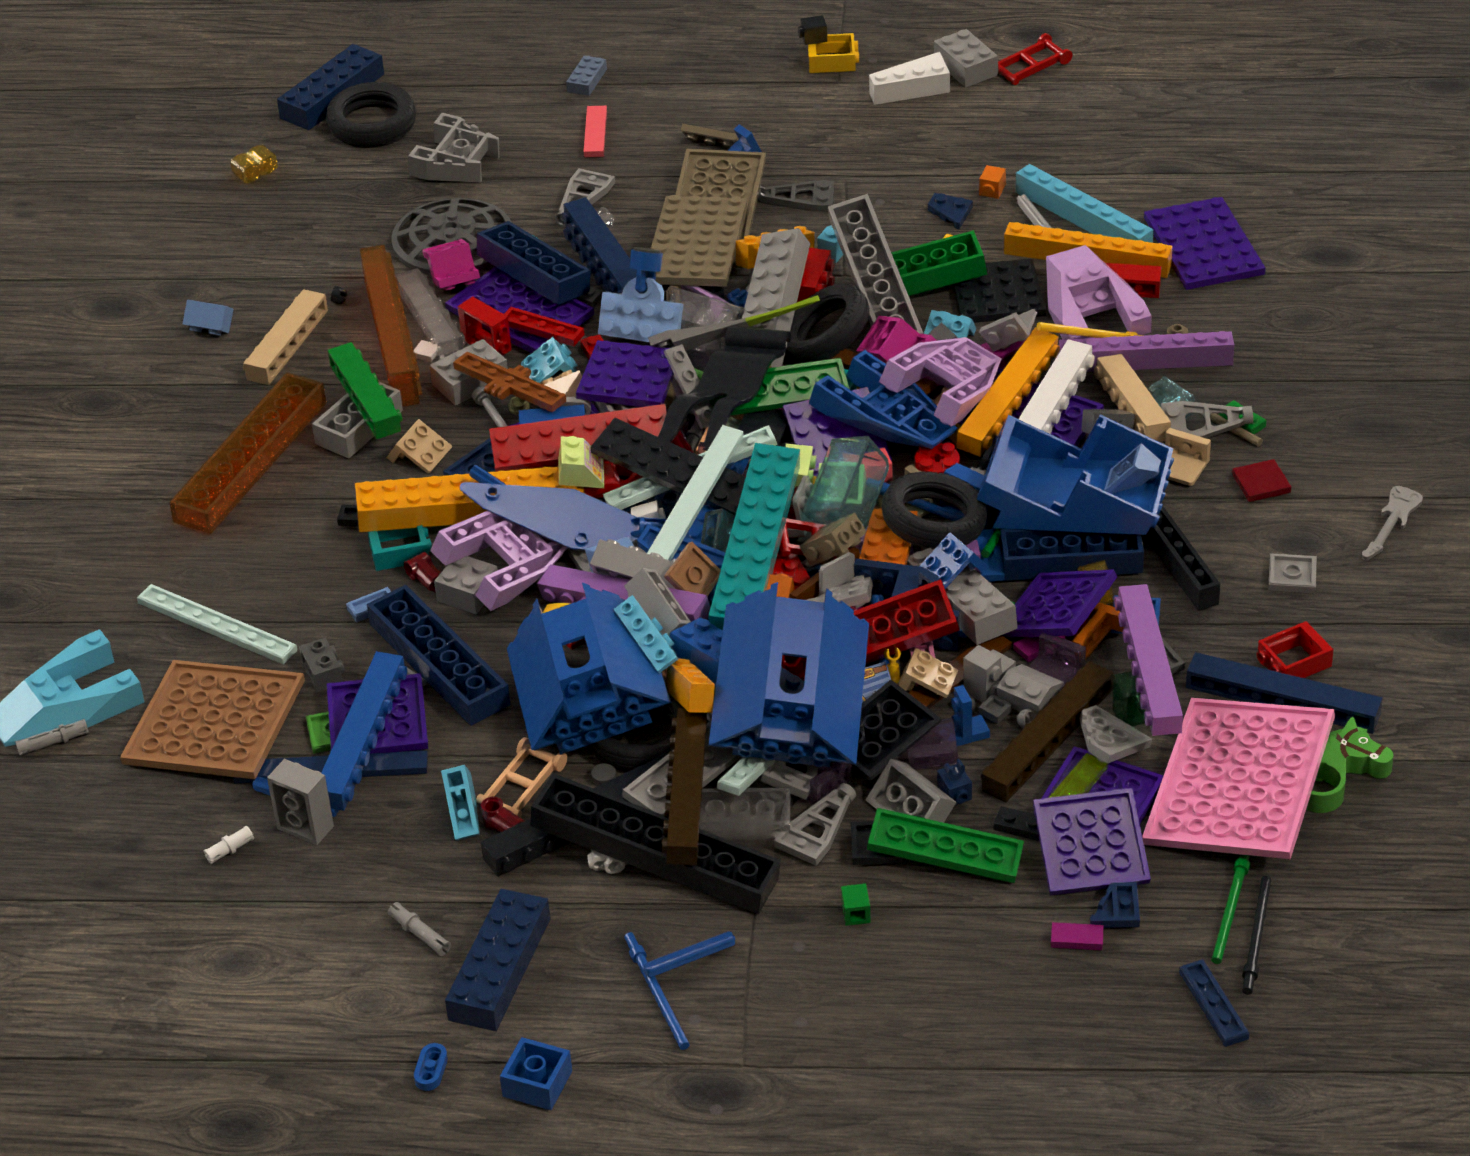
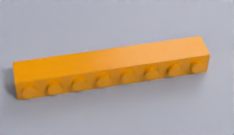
M1009 222L1004 233V254L1046 260V256L1086 245L1105 263L1162 266L1161 277L1163 278L1168 277L1172 264V246L1162 243L1109 237L1101 234L1095 235L1018 222Z
M1036 327L993 383L990 390L958 430L956 448L979 457L985 450L989 449L994 437L999 435L1007 416H1012L1013 411L1019 409L1024 396L1027 397L1033 383H1038L1043 370L1046 371L1052 358L1057 357L1060 350L1058 345L1059 336L1045 331H1038Z

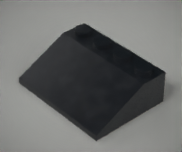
M890 680L862 703L856 764L834 763L844 770L872 780L885 769L890 759L896 760L941 723L942 720L894 681Z

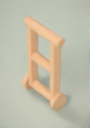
M526 737L519 741L516 750L517 755L484 795L479 794L477 796V803L481 804L484 799L494 797L507 781H511L527 789L512 807L504 803L503 807L521 818V810L554 770L560 772L564 769L567 763V754H560L559 752L555 755L543 749L531 750L529 738ZM528 755L548 762L534 780L514 773Z

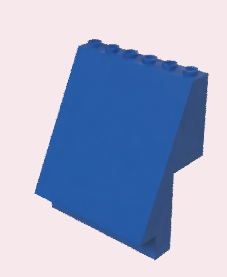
M1101 414L1082 449L1008 415L999 432L977 500L998 509L993 528L1146 535L1150 527L1155 528L1160 517L1158 514L1163 506L1161 503L1166 494L1164 491L1169 481L1167 479L1170 476V468L1174 462V458L1171 457L1173 448ZM1142 443L1161 460L1158 469L1160 472L1152 481L1148 480L1141 486L1112 494L1104 491L1110 469L1139 444Z

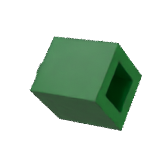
M867 885L841 886V902L845 926L871 923Z

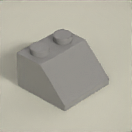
M1021 664L1008 669L996 688L1000 698L1012 703V709L1019 712L1024 709H1031L1038 713L1049 704L1053 696L1060 692L1064 682Z

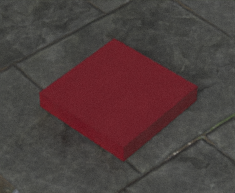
M1275 459L1232 468V475L1249 502L1291 493L1292 486Z

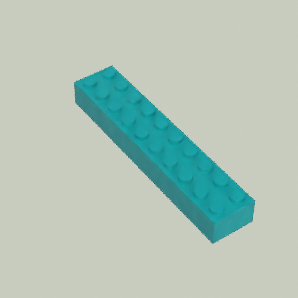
M755 443L709 612V622L723 630L727 604L742 602L745 596L758 590L761 593L767 590L769 576L773 574L800 469V449Z

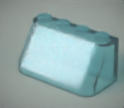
M869 436L834 438L831 440L803 510L804 515L810 521L828 525L856 513L866 529L889 470L887 457Z

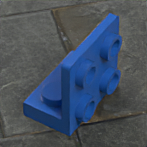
M951 532L920 565V567H924V569L926 568L938 575L945 589L966 566L972 571L976 567L981 573H984L989 567Z

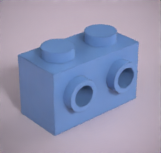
M187 300L183 325L190 326V331L202 333V329L209 330V334L221 336V332L229 333L233 308Z

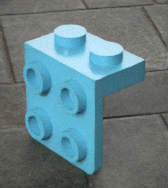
M931 310L924 334H929L942 322L957 338H963L968 335L974 336L976 326L973 320L967 316H957L945 311Z
M553 337L521 362L522 366L531 369L529 379L538 383L550 378L560 369L563 372L572 370V373L577 372L576 367L578 366L570 356L572 354L570 349L564 343L561 345Z

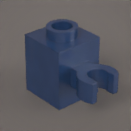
M957 759V764L950 766L948 763H945L943 769L937 770V787L956 801L955 805L972 800V782L966 774L965 766L960 759Z

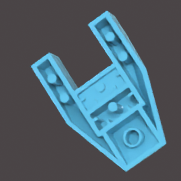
M100 629L77 639L23 680L0 702V740L5 747L16 745L15 741L58 728L60 724L67 725L85 719L87 727H91L144 703L140 681L131 669L83 690L76 683V679L114 663L110 642Z

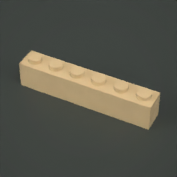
M303 289L295 297L293 303L284 311V314L275 322L272 329L244 361L243 369L245 370L247 380L270 385L327 313L328 308L325 294Z
M1123 355L1098 357L1097 366L1094 367L1095 378L1100 381L1103 389L1107 391L1112 402H1115L1119 410H1126L1135 414L1134 430L1158 442L1165 441L1166 432L1171 428V421Z

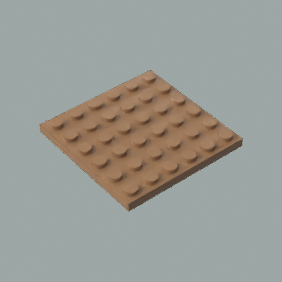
M173 660L121 754V763L124 765L256 779L305 682L304 674Z

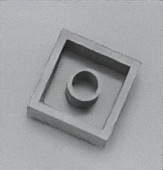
M468 556L448 564L434 581L437 602L477 614L484 604L476 597V593L484 576L498 571L497 566Z

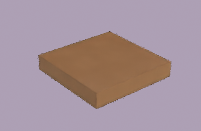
M690 542L666 572L664 578L675 589L708 596L718 582L721 569L693 542Z

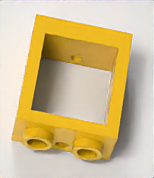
M854 33L827 34V42L809 44V73L856 71V63H859L858 41H854ZM844 52H849V53H847V54L816 55V54H823V53H844Z

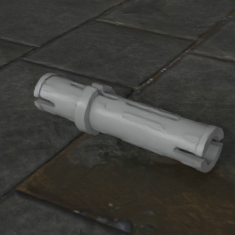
M85 719L67 725L60 724L58 728L15 741L19 755L22 756L63 741L67 743L69 739L88 734L89 731Z
M399 902L393 904L397 910L390 906L388 915L399 922L403 930L413 933L440 956L446 954L442 948L447 952L450 950L451 943L423 923L416 913L409 912Z

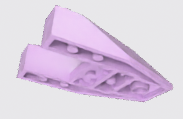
M1086 245L1046 256L1048 311L1055 324L1088 328L1083 317L1116 308L1127 331L1136 332L1138 335L1151 333L1152 316L1144 300ZM1060 333L1062 339L1091 338Z
M967 337L921 342L890 358L879 382L885 385L888 390L898 393L926 376L931 377L935 383L949 388V390L942 394L934 416L939 418L943 424L953 426L962 421L990 390L1002 358Z
M486 511L440 530L430 551L446 566L491 546L509 564L505 568L484 576L476 593V597L492 611L510 602L541 578L550 564L554 565L568 548Z

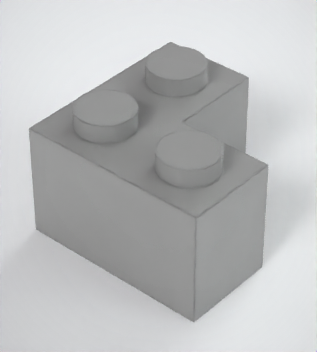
M977 645L964 657V687L967 693L982 703L992 694L998 696L996 687L1007 670L1016 666V661L994 649L989 651Z

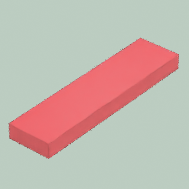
M587 106L584 157H604L607 106Z

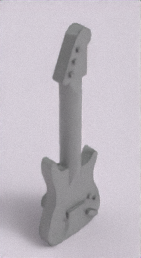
M1395 486L1391 489L1389 503L1381 511V515L1389 514L1390 516L1375 541L1371 542L1368 548L1362 552L1363 560H1369L1383 551L1382 545L1397 521L1401 522V529L1405 528L1409 514L1422 504L1423 496L1420 493L1402 486Z

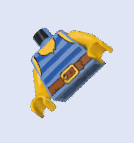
M894 648L895 656L893 658L889 656V649L884 651V657L889 660V664H886V661L865 668L862 703L888 681L892 680L898 684L900 669L896 660L901 656L898 648Z

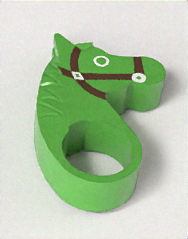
M1351 717L1343 729L1329 734L1315 780H1325V782L1333 785L1335 789L1328 792L1312 791L1306 810L1315 813H1327L1337 809L1344 800L1346 773H1369L1375 778L1388 777L1392 772V750L1374 742L1367 733V729L1357 727L1355 719Z

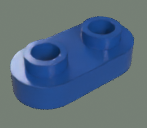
M431 1043L421 1050L414 1071L415 1085L419 1089L430 1091L440 1085L448 1061L447 1051L443 1045Z

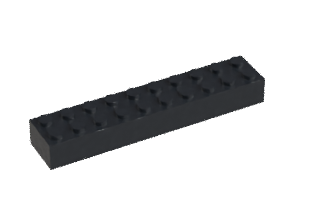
M554 773L531 806V827L756 914L760 913L779 880L780 859L699 829L697 865L666 864L667 854L662 853V839L668 837L663 836L664 820L669 821V818Z

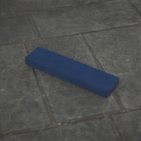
M1202 959L1180 966V975L1223 1045L1227 1047L1249 1040L1250 1033L1205 961Z

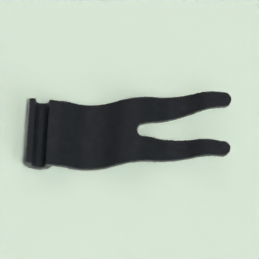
M729 326L726 331L725 346L716 350L711 355L697 387L688 394L678 396L672 402L658 437L672 442L693 407L702 401L726 396L716 402L711 413L707 435L703 444L704 450L708 451L722 425L726 426L733 410L741 404L750 402L758 394L769 366L775 359L781 358L786 352V342L791 341L790 331Z

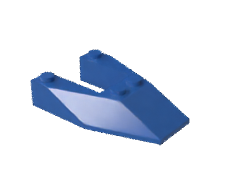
M866 350L852 358L846 378L857 387H868L870 393L864 398L860 397L827 375L815 383L808 403L826 416L887 441L933 449L957 430L955 425H945L939 418L934 416L937 405L916 383L898 393L888 390L885 385L880 383L879 380L886 364Z

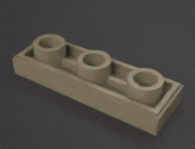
M682 124L681 127L682 133L690 141L696 142L698 139H701L710 145H715L717 142L722 143L724 147L730 148L739 140L735 133Z

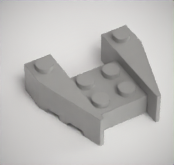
M441 113L434 122V141L439 145L435 150L416 145L408 155L409 175L425 180L481 182L480 160L484 155L499 159V138L489 132L485 134L479 131L478 126L474 124L471 126L466 124L465 120L461 117Z

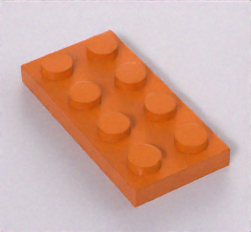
M882 508L872 509L859 559L907 565L912 543L903 540L888 527L883 517ZM910 511L914 515L918 516V511Z

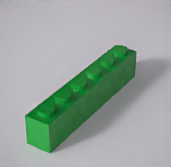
M352 342L328 349L331 369L375 438L380 439L401 432L400 422L403 421L399 409H395L392 398L387 397L384 386L379 385L376 374L371 373L369 363L363 360L360 349L356 350Z

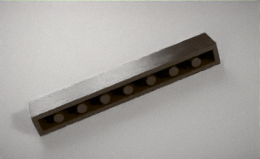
M1091 661L1083 668H1080L1075 677L1070 682H1066L1062 690L1051 698L1049 704L1037 713L1034 720L1030 724H1026L1022 732L1010 741L1008 747L1003 752L997 754L991 765L983 769L980 777L982 780V791L1007 803L1081 724L1079 720L1081 711L1095 705L1098 706L1113 690L1114 672Z
M678 708L677 718H672V733H676V735H671L670 749H674V751L669 752V766H673V768H668L667 783H672V786L667 785L666 800L670 801V803H665V818H669V821L664 820L663 836L668 837L662 839V853L667 854L666 864L697 865L707 713L688 712L685 708Z

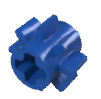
M737 288L726 295L729 299L727 302L730 303L731 313H738L739 316L743 314L748 295L746 290L740 291Z

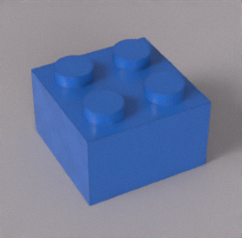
M521 1037L500 1075L502 1096L552 1110L572 1073L570 1050Z

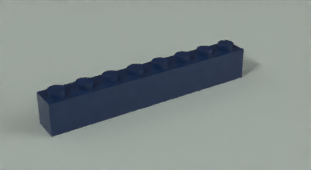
M1195 652L1186 675L1187 689L1241 702L1334 709L1335 718L1333 724L1345 727L1349 719L1353 717L1357 727L1367 729V733L1371 734L1374 733L1381 715L1383 697Z

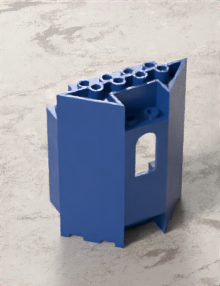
M582 582L586 596L585 599L545 613L542 612L536 598L532 611L528 617H525L517 630L516 638L507 647L531 750H539L556 744L560 754L652 723L649 711L672 703L663 673H658L614 611V608L625 601L619 595L606 590L599 591L593 589L590 585ZM585 638L590 660L580 668H570L567 665L563 645Z
M778 582L771 585L769 590L762 593L758 590L745 596L742 602L727 604L709 746L733 748L732 755L745 758H762L768 761L778 760L792 764H809L816 767H830L831 761L856 764L869 623L864 618H857L854 615V610L843 601L838 602L834 599L832 592L827 588L824 602L777 597ZM782 655L807 658L804 687L799 693L789 694L780 688Z

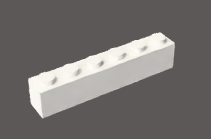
M1069 339L1066 341L1019 417V420L1051 434L1052 427L1059 422L1063 409H1067L1069 399L1072 395L1076 394L1080 381H1084L1086 371L1094 364L1095 356L1092 355V345Z

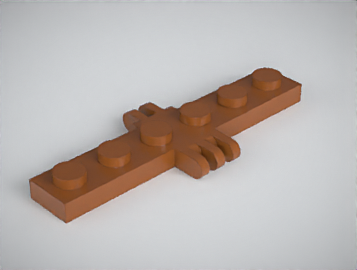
M468 351L453 362L455 370L487 383L484 392L500 400H504L512 394L550 412L555 411L566 402V394L529 379L531 369L525 368L522 365L506 369Z

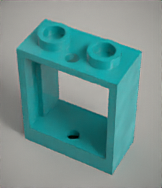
M421 525L417 526V528L368 532L376 571L404 566L405 561L422 552H426L429 555L432 544L430 538L426 539L429 537L427 527ZM418 535L420 541L384 549L381 548L380 542Z

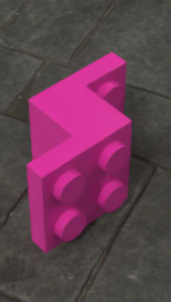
M463 239L422 249L424 258L428 260L433 283L439 288L450 290L456 287L455 284L463 283V285L475 283V279L480 278L478 269L474 267L469 243Z
M878 316L856 351L861 353L866 350L887 364L890 358L917 343L936 341V339L931 335L918 333L902 318Z

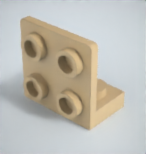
M418 419L397 442L387 456V459L394 463L398 457L403 459L406 456L429 474L452 448V445Z
M916 648L906 664L897 685L905 691H911L915 683L947 698L958 670L949 663L942 662L931 656L928 652Z

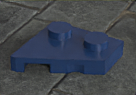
M1137 882L1111 883L1106 890V895L1100 900L1095 915L1090 917V924L1104 925V928L1140 927Z

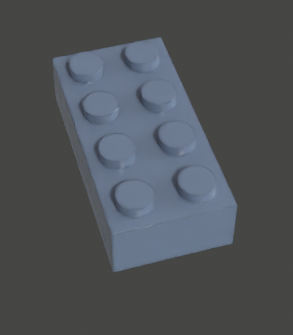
M583 56L566 81L567 92L590 96L607 70L606 59Z

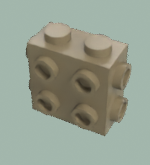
M853 513L823 526L799 547L810 566L818 563L824 565L830 562L834 556L838 558L848 553V548L861 542L860 538L866 533V530L856 513Z

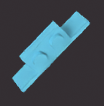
M633 595L614 608V611L658 673H661L678 660L677 654L671 647L674 645L672 639L667 633L662 635L660 632L664 629L655 617L652 620Z

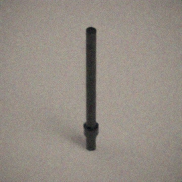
M1269 876L1261 878L1248 959L1242 972V977L1244 978L1242 992L1246 995L1252 994L1254 981L1258 978L1259 973L1257 963L1271 886V878Z

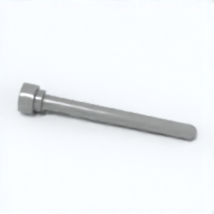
M484 386L477 387L472 393V398L476 404L484 406L498 427L507 426L491 403V394L484 392Z

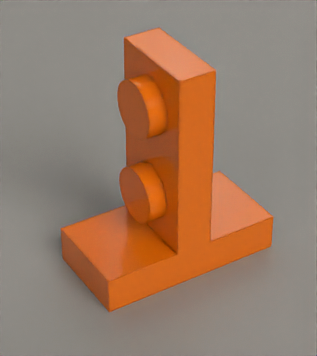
M1100 602L1089 614L1088 618L1090 619L1072 641L1078 658L1086 660L1111 629L1123 632L1124 627L1119 625L1120 611H1116L1113 606Z

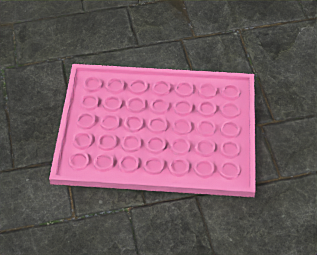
M1191 698L1182 722V733H1179L1142 836L1144 845L1291 859L1335 718L1334 709Z

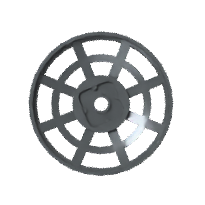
M448 198L432 201L411 210L397 222L391 236L392 248L395 256L405 266L431 275L429 264L415 259L422 252V249L429 248V245L432 243L441 245L463 239L471 244L469 247L472 252L477 249V238L474 237L476 229L486 230L497 226L494 225V221L488 212H495L505 222H511V220L499 207L477 199ZM458 207L471 209L473 211L469 213H464L457 211ZM449 208L448 212H444L441 214L434 213V211H437L439 209ZM418 215L411 223L410 228L399 231L408 220ZM483 215L488 224L476 223L474 217ZM423 217L431 219L428 224L417 226ZM427 231L428 237L422 242L419 241L415 233ZM409 235L411 242L416 248L409 255L406 254L400 247L397 238ZM483 258L473 261L474 267L478 270L492 265Z

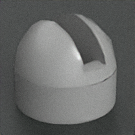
M1031 709L1021 710L1017 715V723L1024 728L1026 724H1030L1034 720L1037 713Z

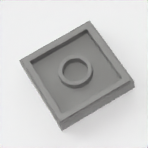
M1270 554L1268 591L1315 593L1317 556Z

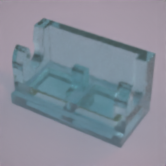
M1166 376L1161 377V380L1148 388L1151 392L1156 390L1151 395L1160 407L1161 403L1195 401L1193 395ZM1193 413L1187 414L1185 418L1191 416Z

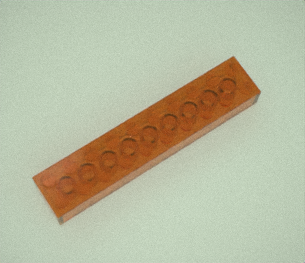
M384 245L360 248L364 282L388 384L400 390L402 407L420 404L419 395H422L421 383L419 382L420 373L413 350L412 339L410 338L409 327L407 326L406 315L404 314L391 254L386 252Z
M286 372L169 502L173 523L211 534L327 403L324 383Z

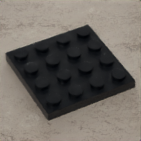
M1033 259L985 263L987 275L953 284L960 316H967L974 323L997 321L1015 312L1020 315L1032 309H1035L1037 312L1036 317L1046 316V308Z

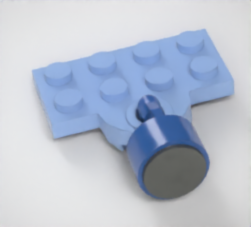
M641 247L631 249L629 268L637 270L636 278L630 280L625 285L622 294L602 292L598 334L649 342L648 337L667 330L681 329L683 303L664 301L663 287L655 281L656 272H660L662 267L663 253L661 250Z

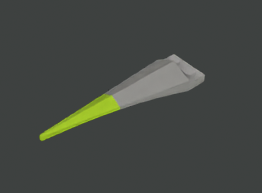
M817 295L763 314L714 325L667 330L648 337L651 346L669 348L682 344L685 351L726 336L729 326L751 327L818 302L820 299Z

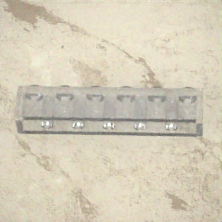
M418 268L396 274L397 292L428 342H432L433 345L437 344L438 350L436 353L438 358L442 359L463 349V345L466 344L465 337L462 332L459 333L455 320H451L448 309L443 308L441 298L436 297L433 286H429L426 275H422Z

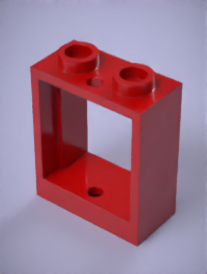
M471 297L457 306L461 339L472 345L484 339L502 356L512 350L508 316L475 297ZM482 323L491 328V334L482 329Z
M1305 621L1259 640L1256 655L1259 663L1268 670L1306 678L1332 667L1334 649ZM1299 645L1310 655L1287 666L1277 656V654Z

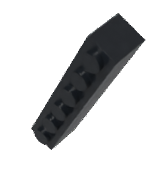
M1162 506L1155 528L1150 527L1144 537L1198 611L1219 605L1220 582L1164 506Z

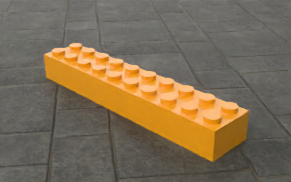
M558 467L488 472L506 485L576 489L584 493L583 487L559 485ZM454 474L355 483L359 532L417 528V526L421 525L423 527L455 525L487 511L460 490V484L463 482H479L470 477L469 474Z

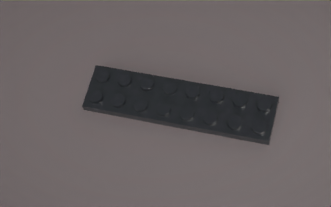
M617 418L610 422L590 447L591 453L680 494L685 490L703 459L702 456ZM725 467L704 505L735 518L746 476Z

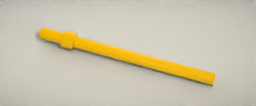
M1038 322L1036 327L1038 331L1094 338L1144 336L1130 331L1121 333Z

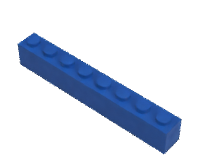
M376 651L321 773L325 775L330 807L332 809L344 811L348 801L351 802L353 799L355 785L361 781L362 769L369 763L371 749L376 747L377 735L379 731L384 729L386 715L391 713L392 701L394 697L399 695L401 681L406 679L407 666H404V659L401 655Z

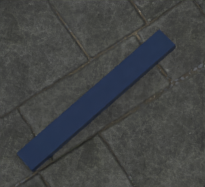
M428 752L370 753L369 763L362 769V777L427 774ZM329 756L265 759L257 777L267 779L283 759L299 763L311 770L322 772ZM233 777L234 784L253 783L255 779Z

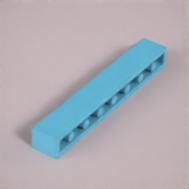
M1029 164L1016 172L1017 194H1025L1032 202L1095 235L1101 234L1103 236L1121 237L1153 243L1152 228Z

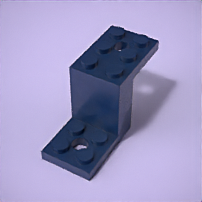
M856 558L854 577L864 575V578L871 577L873 584L871 599L876 594L883 595L885 600L918 588V572L923 570L924 567ZM873 580H880L882 584L876 583ZM953 610L959 631L932 640L934 648L958 651L960 646V611Z

